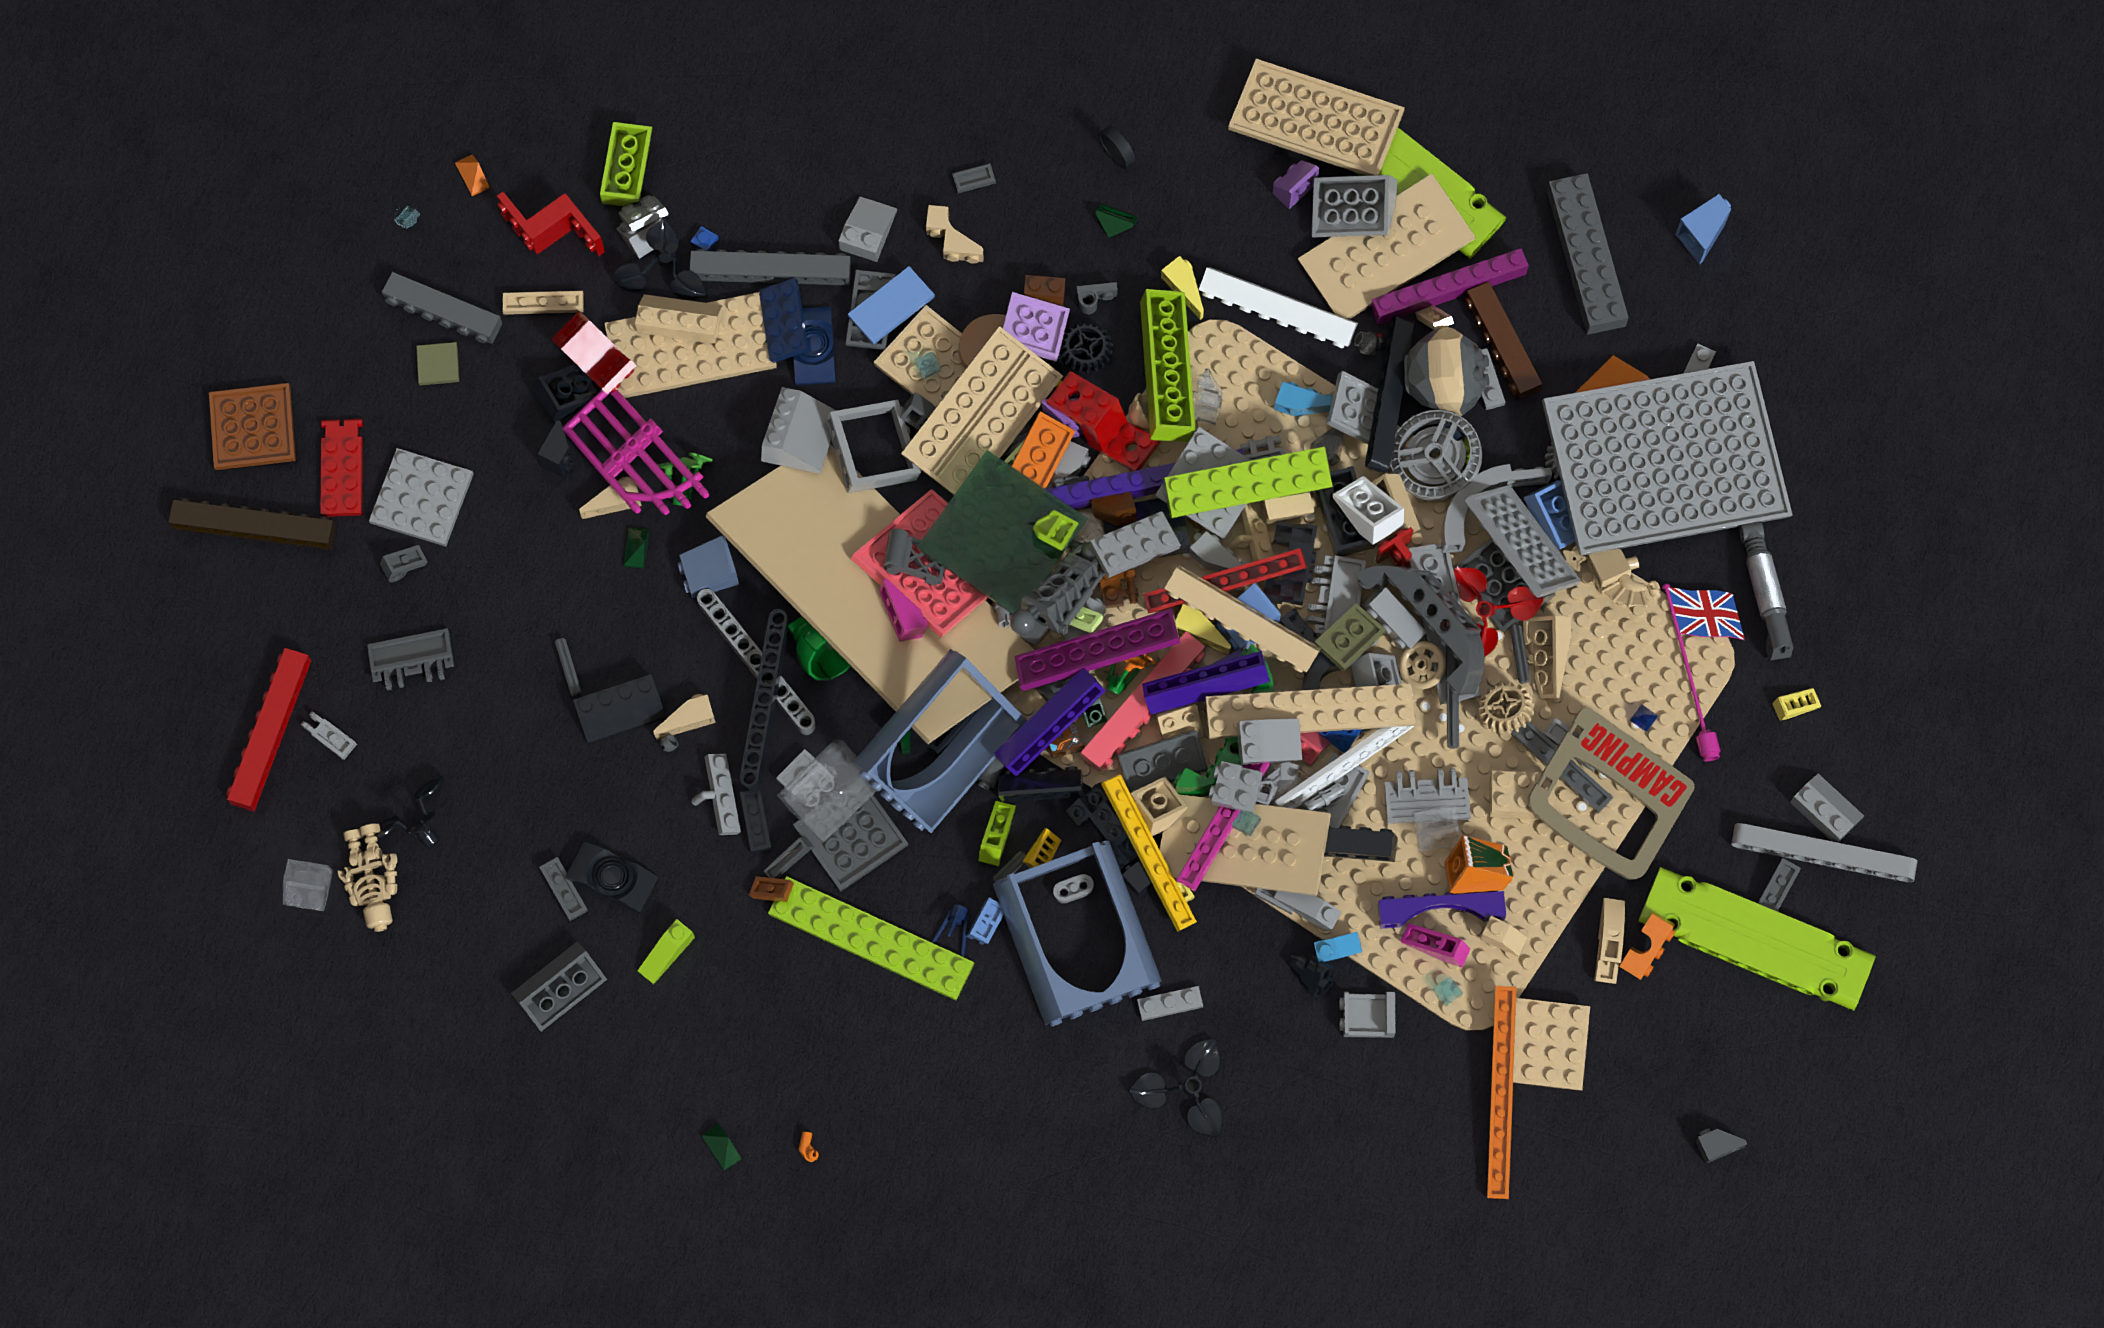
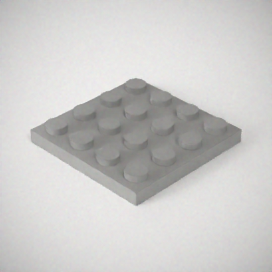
M1198 427L1167 477L1251 460ZM1163 483L1155 496L1167 503ZM1246 504L1186 516L1221 539H1224Z
M397 448L369 522L370 524L446 547L474 473L464 468Z

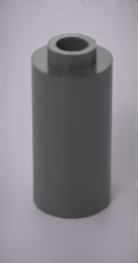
M998 757L990 763L977 779L980 787L987 790L995 788L999 775L1002 774L1005 768Z

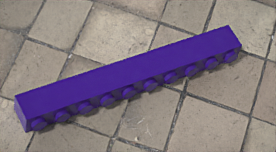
M1243 449L1236 450L1245 456ZM1175 463L1045 489L1048 512L1050 514L1051 511L1056 510L1059 513H1066L1092 507L1091 499L1130 491L1133 499L1156 494L1163 484V478L1168 476Z

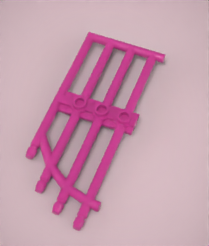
M603 390L563 426L564 433L635 513L641 511L640 506L635 501L653 502L661 513L667 515L669 514V509L662 499L675 497L681 502L683 507L688 509L691 507L690 501L682 492L692 486L702 497L707 498L709 496L707 489L699 482L704 478L699 471L693 475L659 437L663 432L661 428L651 418L646 422L618 390L613 393L610 392V394L640 426V429L631 436L601 402L607 396ZM595 407L626 441L618 450L587 416ZM580 421L610 453L611 456L603 464L572 430ZM654 442L687 480L676 486L644 449ZM639 456L668 490L655 493L629 463ZM624 469L644 493L627 492L615 477Z

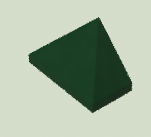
M1101 204L1096 211V216L1109 238L1132 228L1138 220L1137 216Z
M629 527L624 567L644 569L649 529Z
M719 1124L701 1135L724 1171L742 1160Z

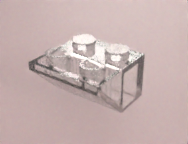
M1205 368L1204 374L1199 375L1197 390L1193 393L1194 416L1197 420L1216 425L1222 407L1223 392L1210 369Z
M1454 805L1412 811L1418 852L1456 846L1459 841V827Z
M288 859L283 880V905L324 911L333 874L332 869L328 865Z

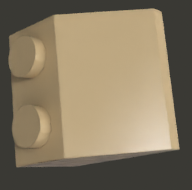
M1166 777L1130 793L1152 836L1168 829L1188 808Z

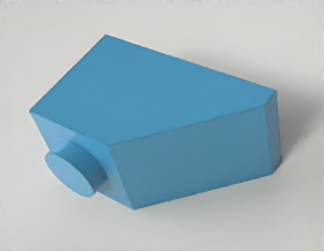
M1358 932L1314 942L1318 962L1339 959L1362 952Z

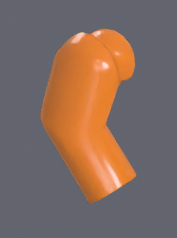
M803 1131L799 1152L805 1160L813 1162L818 1159L819 1154L810 1145L812 1133Z

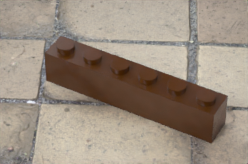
M1490 282L1468 290L1465 304L1469 310L1472 309L1475 315L1474 321L1478 327H1481L1483 331L1482 336L1486 344H1490L1494 360L1499 361L1501 365L1500 371L1503 377L1508 379L1511 393L1520 400L1539 392L1542 382Z

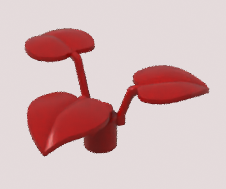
M1456 567L1454 569L1460 599L1465 602H1472L1478 597L1476 612L1482 617L1484 626L1481 624L1477 625L1482 630L1479 634L1483 643L1485 657L1498 644L1497 631L1494 628H1487V618L1492 617L1496 609L1511 607L1512 616L1518 620L1525 621L1537 614L1544 601L1543 596L1537 598L1530 592L1529 587L1523 586L1516 587L1508 593L1510 604L1494 605L1492 602L1482 601L1480 593L1485 591L1487 587V579L1484 573L1475 568Z

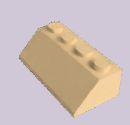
M644 294L638 306L635 321L637 333L716 344L723 305Z

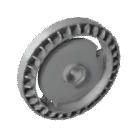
M1429 410L1411 417L1398 429L1395 434L1390 466L1393 474L1401 476L1406 491L1411 495L1423 500H1445L1454 497L1459 490L1471 483L1479 473L1482 463V447L1476 431L1466 419L1450 411ZM1439 424L1438 426L1429 427L1418 432L1409 442L1407 449H1404L1407 440L1417 430L1428 425ZM1445 425L1451 426L1450 429L1445 428ZM1456 429L1466 436L1470 444V458L1462 474L1460 472L1465 465L1466 448L1462 440L1457 441L1453 438ZM1440 452L1438 458H1431L1433 453ZM1402 456H1406V461L1401 460ZM1408 467L1410 473L1422 483L1429 485H1441L1445 483L1448 484L1439 487H1428L1420 485L1411 480L1405 474L1403 468Z

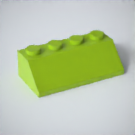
M613 122L600 191L602 204L624 206L640 201L652 127Z

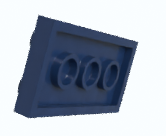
M792 278L760 289L759 295L769 360L775 363L808 352L809 348L798 280Z

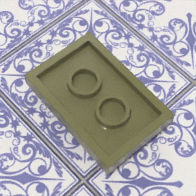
M1355 603L1315 640L1314 644L1320 647V651L1344 672L1385 634L1386 629Z

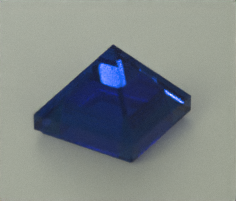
M1641 704L1629 721L1647 732L1658 718V715Z

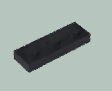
M761 790L740 792L751 853L771 850Z

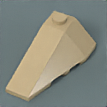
M1542 616L1523 621V638L1531 654L1529 656L1530 663H1533L1536 673L1534 677L1540 699L1559 698L1571 640V617Z

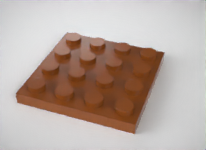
M289 383L209 392L215 470L296 461L291 388Z

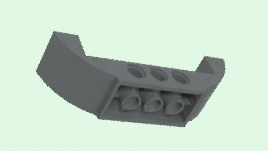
M1374 566L1355 573L1359 579L1358 583L1365 589H1382L1389 583L1394 587H1398L1401 591V596L1407 602H1411L1414 606V611L1420 617L1425 618L1427 626L1433 632H1437L1440 636V641L1446 647L1452 649L1454 652L1453 656L1459 662H1463L1446 679L1450 684V689L1459 695L1475 694L1481 683L1484 671V648L1479 634L1482 630L1430 571L1406 566Z

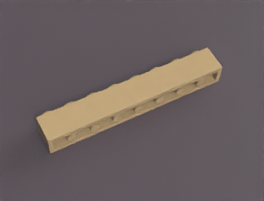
M1181 565L1176 567L1164 588L1171 597L1183 599L1188 607L1195 610L1196 608L1200 609L1205 617L1211 620L1217 619L1221 622L1220 625L1228 630L1234 629L1239 632L1238 635L1244 640L1249 641L1251 639L1257 643L1256 646L1263 651L1269 650L1273 652L1275 658L1282 662H1285V660L1290 662L1292 668L1299 672H1307L1321 650L1317 645Z

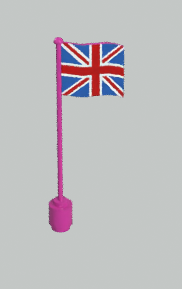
M1664 584L1662 589H1665L1702 728L1699 736L1696 737L1699 753L1705 762L1713 761L1720 758L1719 753L1721 751L1715 732L1706 730L1681 634L1697 637H1731L1745 640L1733 594L1717 590L1690 591L1671 588L1669 584Z

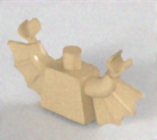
M1620 549L1585 555L1588 559L1587 567L1601 594L1609 596L1612 602L1623 603L1628 608L1632 606L1646 608L1648 605L1644 591H1649L1652 597L1660 595L1658 582L1651 581L1648 585H1644V583L1636 582L1631 578V570L1639 568L1636 556L1626 559Z

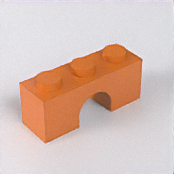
M1653 911L1641 930L1650 937L1651 948L1647 951H1639L1631 947L1619 967L1640 980L1643 976L1648 977L1654 968L1651 965L1654 958L1659 959L1665 950L1662 948L1665 940L1670 942L1676 931L1673 930L1675 924Z

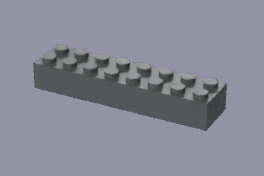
M1588 173L1549 181L1547 194L1587 335L1626 327L1629 317Z

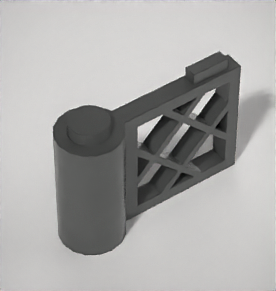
M892 529L888 536L883 568L889 574L895 575L902 572L924 579L925 583L936 586L941 584L948 549L910 537L905 530ZM912 544L919 546L922 552L916 554L912 549ZM930 552L940 553L941 558L935 561ZM924 555L930 561V564L925 566L919 559ZM914 560L919 569L909 568V562ZM934 567L938 572V576L931 575L927 569Z

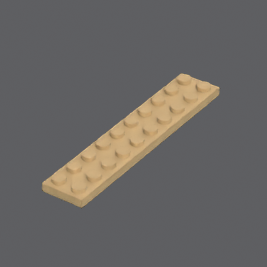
M1411 684L1207 696L1205 698L1209 739L1238 737L1236 723L1250 720L1299 719L1300 733L1415 725Z

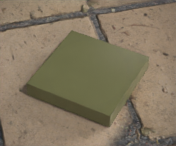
M457 342L417 346L419 385L460 382Z

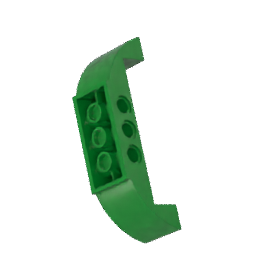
M1251 644L1249 649L1245 648L1241 656L1259 651ZM1267 662L1270 682L1252 687V694L1274 692L1273 678ZM1238 737L1225 738L1224 749L1220 747L1215 757V766L1211 765L1209 767L1206 778L1187 768L1184 769L1183 773L1179 772L1174 781L1176 792L1179 795L1208 796L1211 786L1216 785L1217 778H1214V773L1217 765L1221 766L1222 761L1240 765Z

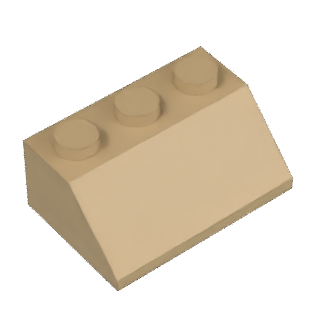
M1383 474L1372 481L1375 486L1404 508V526L1375 543L1376 546H1379L1387 539L1389 541L1395 538V534L1403 528L1407 530L1411 527L1414 530L1413 533L1418 531L1420 526L1401 476L1399 474Z

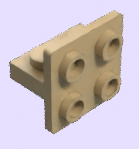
M1196 703L1154 716L1162 740L1196 729L1199 738L1204 736Z

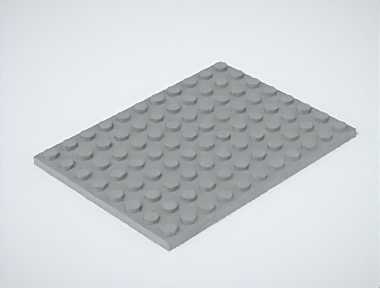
M1754 361L1544 398L1542 400L1579 556L1792 516Z

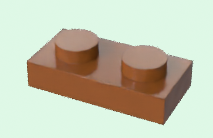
M756 876L749 895L753 899L787 902L794 883L787 879Z

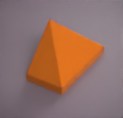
M473 154L455 162L472 196L490 188Z

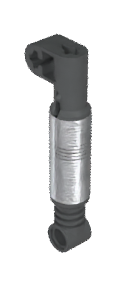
M1761 521L1743 524L1739 526L1741 542L1746 548L1748 556L1746 563L1762 620L1766 622L1768 630L1766 640L1768 659L1772 661L1790 658L1794 647L1785 618L1786 606L1771 553L1766 549L1763 525Z

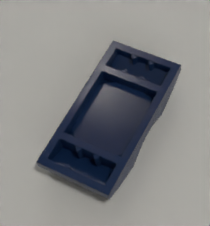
M831 307L802 308L809 351L794 356L795 384L836 383Z

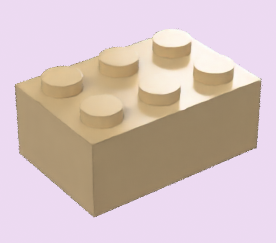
M1492 771L1490 776V817L1539 819L1531 812L1528 806V798L1542 773ZM1545 778L1541 787L1547 790L1551 781ZM1555 786L1548 796V803L1554 809Z

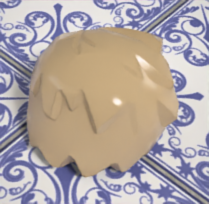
M1138 393L1130 404L1128 414L1135 425L1149 429L1147 394Z

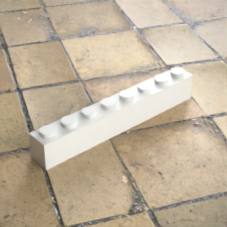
M1211 267L1206 268L1199 290L1203 292L1202 295L1214 299V296L1221 298V302L1226 305L1232 306L1234 303L1240 306V310L1251 313V310L1259 313V317L1269 320L1270 317L1277 319V324L1288 327L1290 324L1296 327V331L1306 334L1307 331L1314 333V338L1325 341L1327 338L1333 341V345L1340 348L1350 345L1358 324L1352 320Z

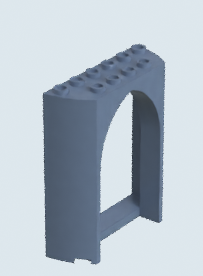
M950 649L852 763L861 770L859 775L867 782L871 780L869 784L876 791L882 790L880 795L888 802L892 800L891 805L899 812L903 810L902 814L910 821L914 819L913 824L921 831L925 828L932 833L997 757L994 753L1028 720L966 657ZM962 668L991 700L977 711L930 766L910 778L891 781L890 766L897 743Z
M1109 841L1093 843L1088 848L1017 874H1009L1006 878L993 883L1045 1025L1050 1024L1053 1027L1063 1023V1018L1070 1017V1020L1082 1016L1085 1010L1089 1009L1090 1012L1101 1009L1103 1007L1102 1004L1106 1002L1112 1005L1120 1002L1125 995L1131 998L1141 994L1144 988L1148 987L1150 991L1160 987V982H1162ZM1095 856L1121 924L1125 945L1124 959L1120 972L1108 989L1104 992L1081 990L1067 983L1052 969L1041 948L1020 892L1019 883Z

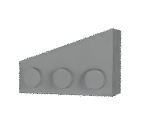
M1386 587L1374 590L1360 604L1362 609L1386 629L1385 634L1393 639L1394 644L1400 649H1411L1427 633L1421 624Z

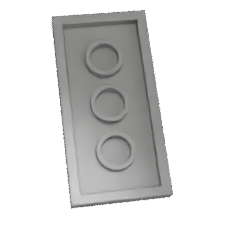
M1162 511L1090 540L1089 543L1107 578L1178 550L1181 546Z

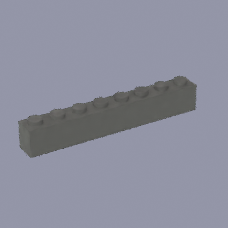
M697 249L696 251H691L690 271L696 273L702 281L780 283L795 278L798 280V284L850 285L851 259L850 256L843 253L827 255L825 253L808 255L804 252H797L795 254H787L782 251L776 253H767L765 251L748 253L744 250L736 252L716 250V252Z

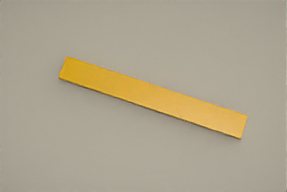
M1121 774L1104 781L1101 785L1177 932L1196 923V919Z

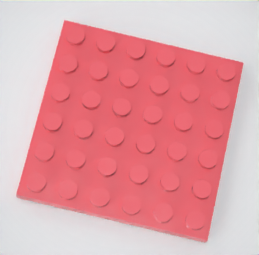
M932 489L857 550L851 557V560L878 584L881 585L884 579H888L920 609L923 617L927 620V626L940 638L991 596L998 587L1005 584L1021 568L1010 557L1004 570L1000 572L967 554L966 551L978 529ZM892 529L905 530L910 537L948 549L941 584L934 586L925 583L924 579L901 572L892 575L884 570L883 564L888 536ZM912 544V549L916 554L922 552L919 546ZM930 552L935 561L941 558L940 553ZM925 555L919 558L924 566L930 564ZM914 560L909 562V568L919 569ZM934 567L927 569L931 575L938 576V572Z

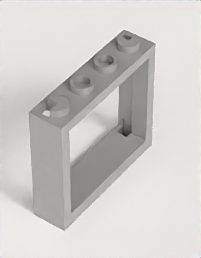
M898 400L829 413L826 422L848 493L915 481L920 475L921 469L905 458L909 469L858 478L841 421L891 412L902 449L904 450L911 441L910 428L900 418L903 407L900 406Z

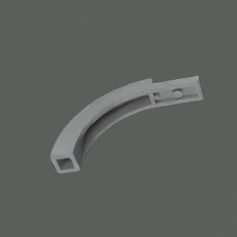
M1510 464L1493 467L1477 474L1471 483L1456 493L1448 508L1441 532L1442 553L1460 552L1464 548L1466 543L1464 521L1469 511L1465 500L1470 495L1508 485L1519 487L1549 484L1552 477L1551 468L1536 467L1530 470L1520 468L1511 471Z

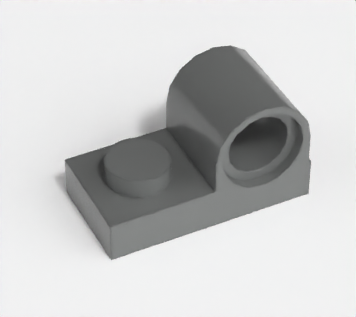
M1116 282L1077 286L1079 309L1084 314H1092L1096 311L1098 299L1111 300L1117 297ZM1090 299L1093 303L1088 305L1083 301Z
M419 545L385 555L380 562V566L389 582L398 581L406 575L407 571L426 566L427 560Z

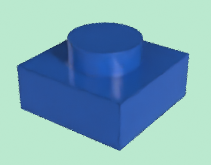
M701 226L690 242L691 245L698 249L710 251L719 238L718 235Z

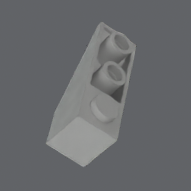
M1207 531L1189 549V554L1202 567L1220 572L1246 564L1243 561H1238L1230 548H1224L1220 544L1219 538L1214 534L1210 535Z

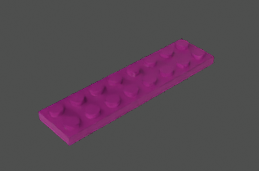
M1172 608L1014 656L1022 691L1075 676L1083 668L1091 671L1180 644V639Z

